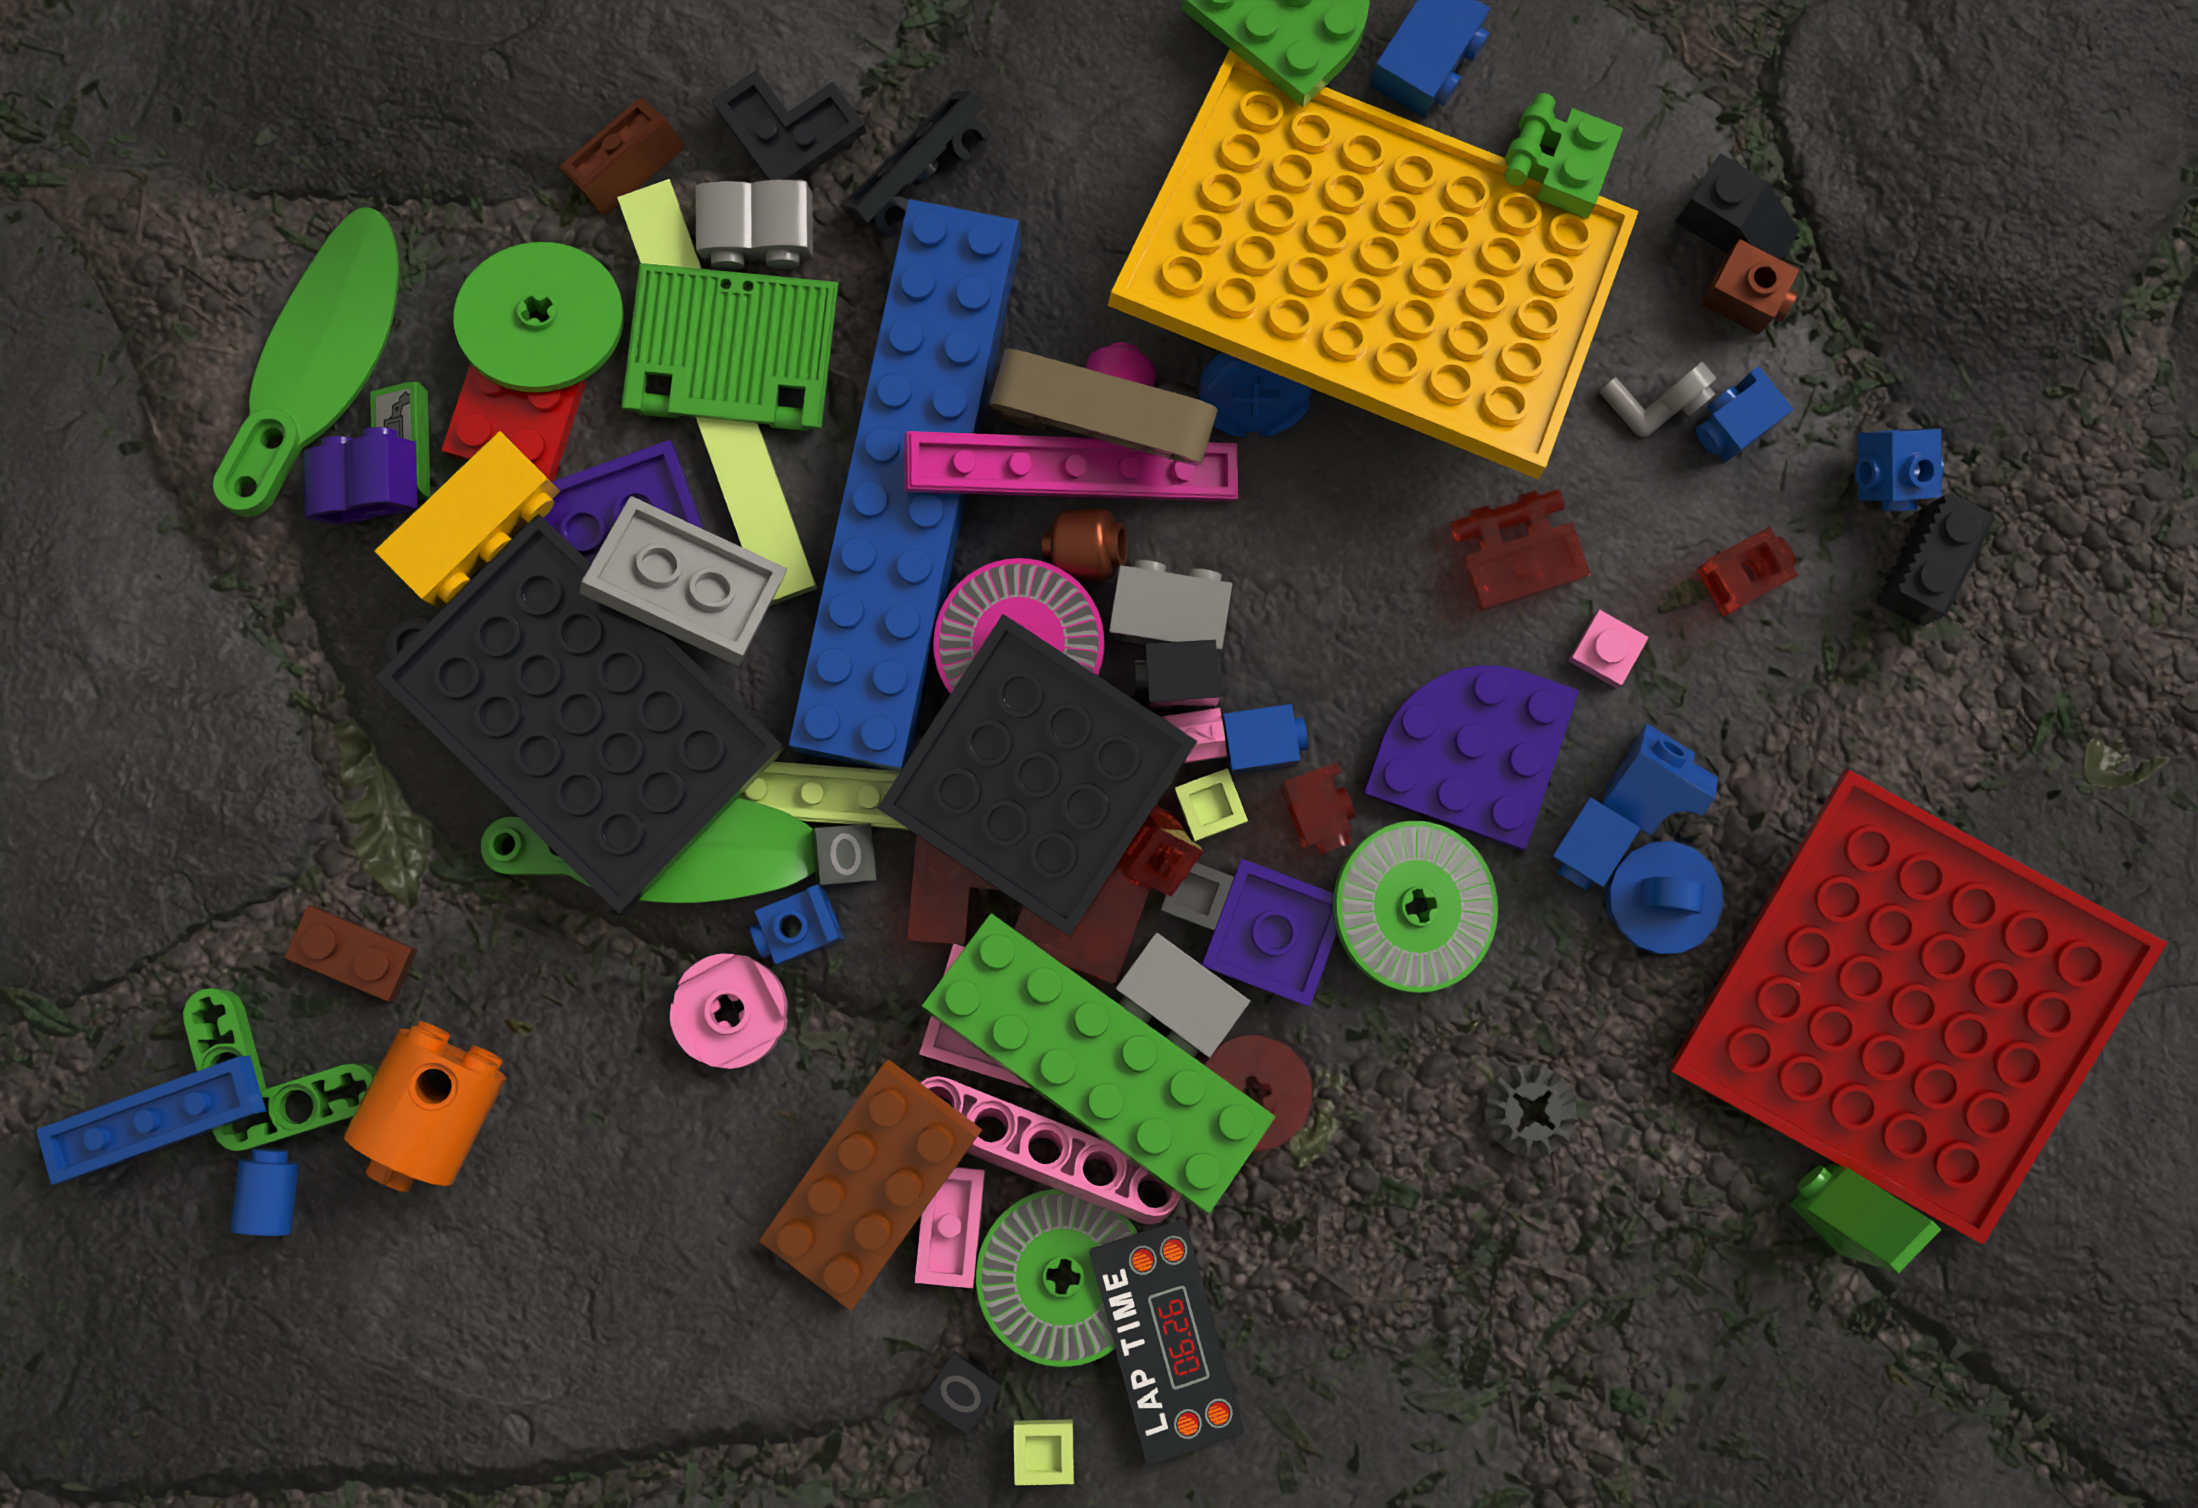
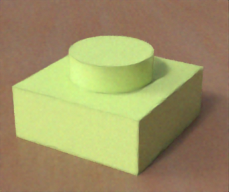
M1228 768L1174 788L1193 843L1248 822Z
M1073 1419L1014 1421L1015 1485L1074 1484Z

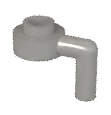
M1702 361L1646 410L1616 377L1604 386L1599 393L1637 436L1647 437L1679 410L1683 409L1688 416L1697 411L1715 395L1709 385L1717 377Z

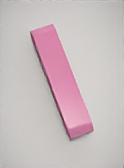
M936 1076L921 1082L922 1085L934 1094L949 1100L954 1109L976 1124L981 1118L990 1116L999 1119L1006 1128L1004 1138L991 1143L977 1137L966 1152L967 1154L1139 1223L1155 1224L1161 1222L1170 1215L1180 1200V1195L1104 1140L948 1078ZM1038 1138L1050 1139L1059 1148L1060 1157L1050 1164L1038 1163L1029 1153V1144ZM1093 1159L1103 1160L1112 1169L1113 1181L1104 1186L1093 1185L1084 1176L1083 1164ZM1148 1180L1156 1181L1162 1185L1166 1191V1204L1158 1208L1148 1207L1143 1204L1138 1196V1185Z

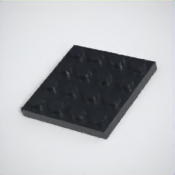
M1002 614L877 808L1070 936L1198 741L1007 615Z

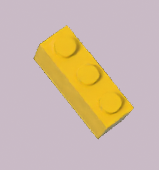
M499 431L394 531L375 552L422 600L439 609L444 603L448 604L471 581L470 578L486 563L488 564L537 514L544 518L554 506L553 498L561 491Z

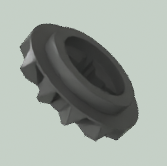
M1540 1065L1516 1066L1501 1074L1491 1085L1485 1101L1486 1123L1494 1139L1511 1153L1523 1157L1548 1156L1569 1142L1574 1125L1579 1120L1576 1112V1095L1565 1082L1563 1076ZM1547 1092L1548 1095L1543 1099L1545 1103L1541 1107V1112L1546 1116L1545 1120L1551 1125L1547 1127L1544 1124L1530 1121L1526 1126L1522 1125L1517 1131L1516 1128L1520 1125V1119L1524 1112L1518 1106L1519 1102L1513 1098V1095L1516 1094L1519 1098L1534 1101L1539 1096L1543 1097Z

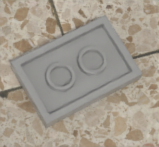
M630 496L584 576L579 593L740 666L784 579L787 568Z

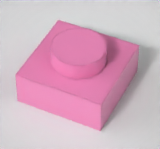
M1599 609L1593 615L1568 661L1617 689L1622 686L1649 637Z

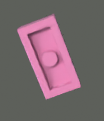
M956 1166L922 1213L915 1283L964 1288L974 1287L985 1169Z

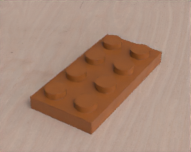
M888 1059L880 1067L759 1242L852 1311L983 1129Z

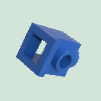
M1757 366L1736 387L1732 386L1707 406L1712 415L1696 428V434L1702 445L1714 455L1719 454L1727 463L1781 422L1794 409L1763 370Z
M818 884L807 888L803 892L755 910L759 923L750 927L753 941L760 956L765 958L772 955L775 965L781 966L845 940L826 890ZM789 916L798 917L802 924L800 933L793 938L786 937L782 931V923Z

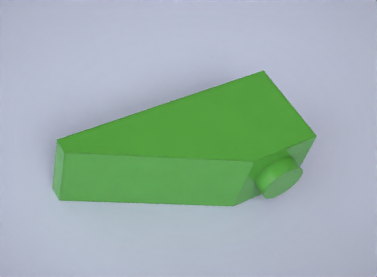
M1828 1164L1825 1168L1822 1165L1817 1166L1806 1174L1797 1186L1800 1194L1790 1203L1839 1255L1898 1274L1941 1231L1931 1219L1853 1170L1833 1164Z

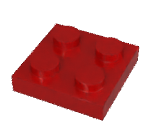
M470 364L441 451L447 456L468 462L486 443L501 431L553 482L586 382L582 380L572 386L549 392H522L505 388L488 380Z

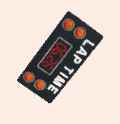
M1181 1219L1091 1248L1089 1251L1147 1464L1152 1466L1241 1435L1244 1431L1186 1221Z

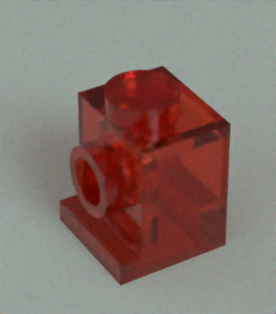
M1771 527L1713 556L1697 568L1698 573L1724 617L1799 576L1793 567L1796 564V560L1791 547L1782 537H1776ZM1741 564H1747L1753 568L1755 572L1753 582H1750Z
M1338 762L1286 780L1280 786L1302 849L1305 850L1317 845L1320 855L1352 844L1349 835L1351 828L1348 820L1355 818L1353 805L1345 787L1342 786L1336 789L1333 783V779H1336L1342 773Z
M1156 805L1119 863L1126 875L1172 897L1204 851L1200 845L1190 840L1174 814Z

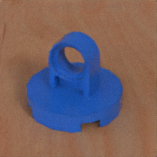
M1675 841L1650 842L1629 852L1616 866L1609 877L1605 889L1607 913L1611 921L1615 922L1619 932L1626 937L1625 940L1635 948L1652 954L1683 953L1702 944L1717 927L1724 906L1722 883L1712 863L1695 848Z

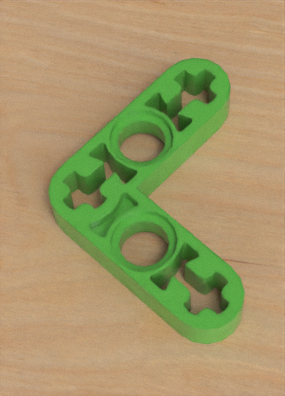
M209 988L194 993L185 1004L183 1019L196 1070L200 1071L216 1065L218 1059L227 1052L233 1053L238 1057L250 1055L266 1108L265 1112H269L272 1122L250 1127L247 1129V1136L245 1133H234L232 1123L214 1129L213 1133L217 1141L226 1149L233 1151L255 1149L353 1118L360 1105H357L354 1098H344L329 1102L326 1092L349 1086L351 1081L349 1075L351 1074L355 1081L364 1080L368 1089L377 1072L375 1068L367 1064H347L266 1089L245 1007L240 997L230 990ZM211 1002L213 1005H224L226 1015L217 1019L218 1028L215 1023H205L203 1020V1013L211 1010ZM234 1035L235 1043L217 1044L211 1048L209 1047V1040H218L220 1036ZM323 1081H325L324 1088L321 1086ZM297 1090L306 1092L313 1101L311 1116L301 1124L293 1122L285 1110L287 1098ZM366 1091L359 1094V1103H361ZM330 1108L333 1111L332 1115H329Z

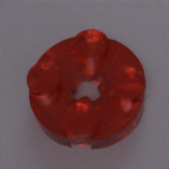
M1261 1035L1239 1036L1220 1045L1205 1062L1204 1065L1240 1091L1246 1088L1245 1078L1250 1076H1256L1259 1084L1269 1085L1270 1095L1263 1097L1262 1103L1263 1107L1276 1117L1253 1151L1276 1148L1289 1141L1305 1125L1312 1103L1311 1079L1301 1058L1285 1043Z

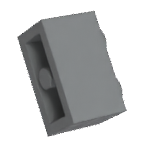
M1134 560L1132 567L1120 565L1109 630V641L1145 647L1146 644L1216 639L1217 658H1220L1233 583L1221 581L1222 575L1220 573L1206 569H1189L1186 576L1165 572L1166 566L1164 564L1149 560Z
M1157 932L1116 987V990L1124 995L1119 1005L1146 1024L1154 1017L1171 1030L1166 1038L1192 1057H1195L1198 1051L1210 1058L1250 1003L1249 999Z

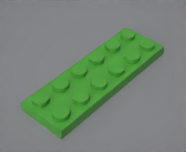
M992 913L922 1005V1010L1206 1215H1209L1276 1117Z

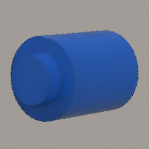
M255 1148L252 1149L251 1159L238 1160L231 1232L261 1236H280L292 1233L300 1163L288 1161V1150Z

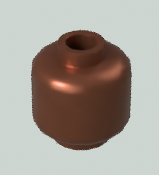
M1107 509L1063 510L1054 519L1052 529L1045 530L1043 533L1042 554L1044 561L1062 569L1078 582L1110 580L1114 577L1120 565L1125 566L1127 561L1128 537L1126 527L1123 522H1117L1113 514Z

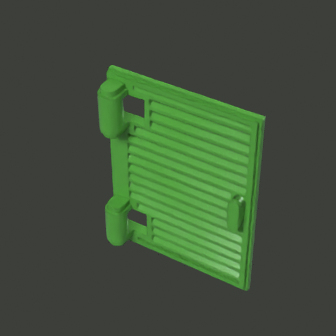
M640 263L622 410L634 411L639 415L676 419L680 416L748 422L770 425L771 428L808 432L811 429H822L838 282ZM647 374L672 377L670 395L646 393ZM779 387L805 390L803 408L779 406Z

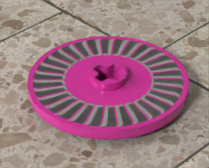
M1014 558L987 564L973 571L959 582L950 592L939 612L934 630V657L939 675L950 694L1002 614L1007 615L1099 675L1104 656V632L1097 607L1088 592L1076 579L1049 563L1033 559Z

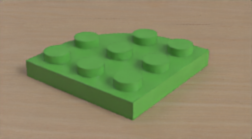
M1182 0V10L1301 107H1304L1341 72L1356 53L1365 31L1370 0Z

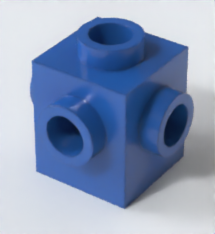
M1900 429L1858 433V462L1855 476L1858 483L1859 500L1882 501V511H1909L1918 509V499L1939 498L1942 496L1944 463L1941 457V429Z

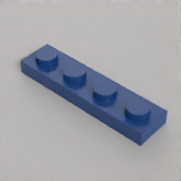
M249 1055L230 1059L36 1129L50 1183L55 1185L77 1179L265 1112L266 1108Z

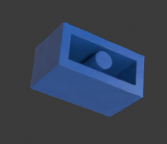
M1417 0L1376 63L1370 86L1424 119L1427 118L1436 102L1445 107L1462 79L1461 76L1456 74L1457 69L1465 58L1474 62L1490 36V32L1483 27L1491 8L1479 0Z

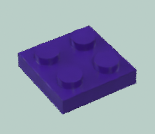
M1241 859L1202 966L1310 1007L1337 934L1333 916L1334 893Z

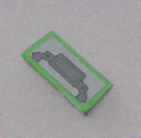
M405 382L371 391V427L392 428L398 431V437L416 442L417 500L429 499L428 391L419 382Z

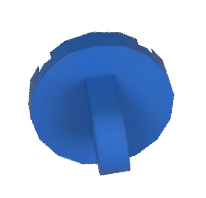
M1226 353L1217 355L1206 366L1199 382L1200 400L1218 409L1213 426L1232 436L1246 437V431H1260L1261 437L1272 436L1293 427L1307 413L1312 389L1308 386Z

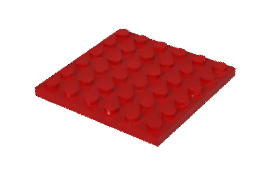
M1844 768L1669 1068L1673 1073L1840 1166L1848 1167L1878 1187L1984 1245L2168 942L1851 770Z

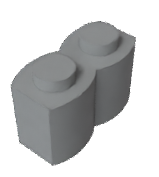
M766 180L754 183L721 181L696 185V251L702 260L711 263V267L717 270L736 271L743 269L744 263L758 260L766 261V265L770 268L793 269L799 266V261L813 259L812 193L807 182L799 180Z

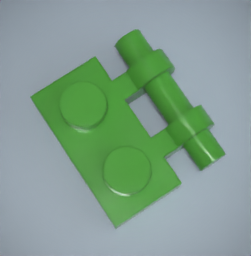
M1540 93L1536 95L1533 103L1523 111L1519 121L1521 134L1519 138L1513 140L1507 151L1505 162L1508 167L1504 177L1508 183L1515 186L1524 184L1527 177L1538 181L1542 185L1536 199L1588 219L1598 199L1623 128L1574 108L1571 109L1566 122L1558 120L1553 113L1556 103L1555 99L1549 94ZM1540 143L1554 148L1553 156L1542 153Z

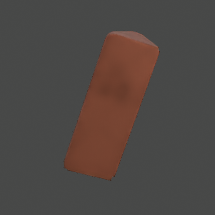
M641 97L561 164L559 168L601 214L607 215L620 205L617 197L636 191L683 150L684 143L668 120Z

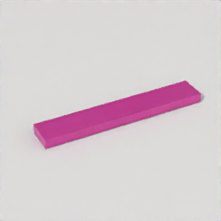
M907 431L904 434V492L1233 502L1238 499L1237 443L1208 442L1202 465L1195 466L1095 438Z

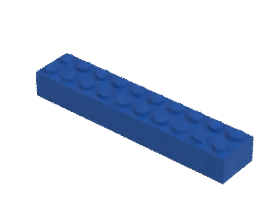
M912 199L908 200L789 741V746L797 753L901 772L912 755L934 654L935 625L939 612L945 602L968 494L904 492V434L907 431L981 434L1021 247L1019 220Z

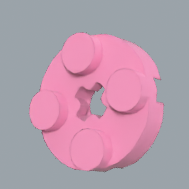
M722 953L698 961L683 974L674 995V1003H671L670 1023L679 1045L689 1056L714 1067L734 1069L759 1061L775 1047L777 1041L787 1028L786 1015L788 1005L781 982L769 967L749 956ZM724 995H728L731 1001L741 1000L744 1005V1010L739 1013L741 1022L734 1027L728 1021L718 1023L715 1019L714 1013L721 1009L719 999Z

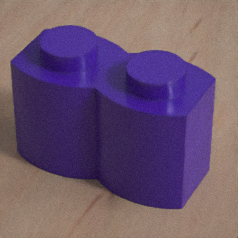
M371 427L363 430L362 437L354 439L343 436L325 437L321 440V446L304 451L305 518L334 525L367 521L375 516L398 515L416 510V442L398 437V431L395 429Z

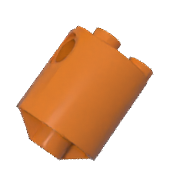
M418 1021L417 1025L411 1026L410 1030L399 1029L344 1133V1140L350 1146L371 1159L365 1173L373 1180L403 1192L410 1190L415 1179L440 1186L452 1185L506 1081L505 1075L499 1071L503 1062L502 1058L478 1046L472 1045L469 1051H464L447 1043L451 1036L448 1032L424 1021ZM428 1069H439L445 1072L451 1080V1091L443 1092L433 1088L428 1081Z

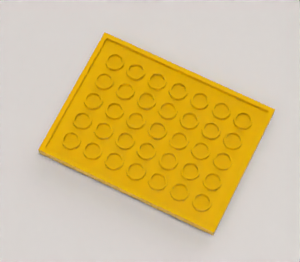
M1229 49L1110 294L1108 306L1539 480L1548 463L1639 211L1598 196L1588 219L1536 199L1542 183L1528 177L1526 182L1520 186L1512 185L1506 181L1504 176L1508 166L1506 165L1505 158L1327 87H1324L1304 107H1301L1239 55Z

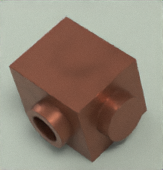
M1739 239L1724 257L1700 305L1760 334L1773 319L1781 323L1788 314L1798 292L1790 289L1799 269Z

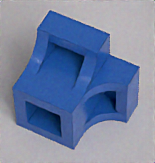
M1646 723L1635 738L1626 758L1608 782L1602 805L1639 826L1641 830L1652 836L1661 822L1671 814L1688 811L1703 816L1716 799L1718 777L1694 763L1695 752Z

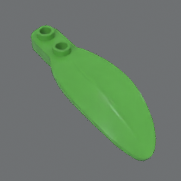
M368 207L358 208L350 213L330 234L302 276L267 339L250 390V416L242 424L213 481V489L217 499L235 515L242 517L256 516L265 512L273 504L302 449L327 431L349 408L368 381L382 355L390 334L396 308L399 258L395 237L389 221L375 209ZM283 436L282 443L274 449L267 448L268 442L272 437ZM257 484L253 495L241 497V492L246 485Z
M737 798L639 900L657 903L717 902L764 894L794 885L815 873L811 832L813 829L798 818L782 810ZM520 817L498 819L483 834L481 841L483 859L496 872L511 876H570L591 887ZM512 835L515 840L514 850L510 854L504 855L501 848L502 842L506 837Z

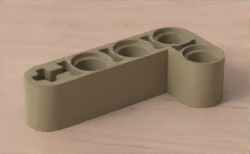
M1005 349L989 402V406L999 417L1021 426L1045 430L1046 425L1195 466L1202 465L1218 411L1215 406L1198 399L1016 349Z

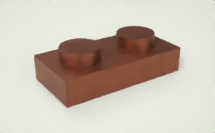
M308 905L284 958L383 1000L395 1002L418 949L317 906Z

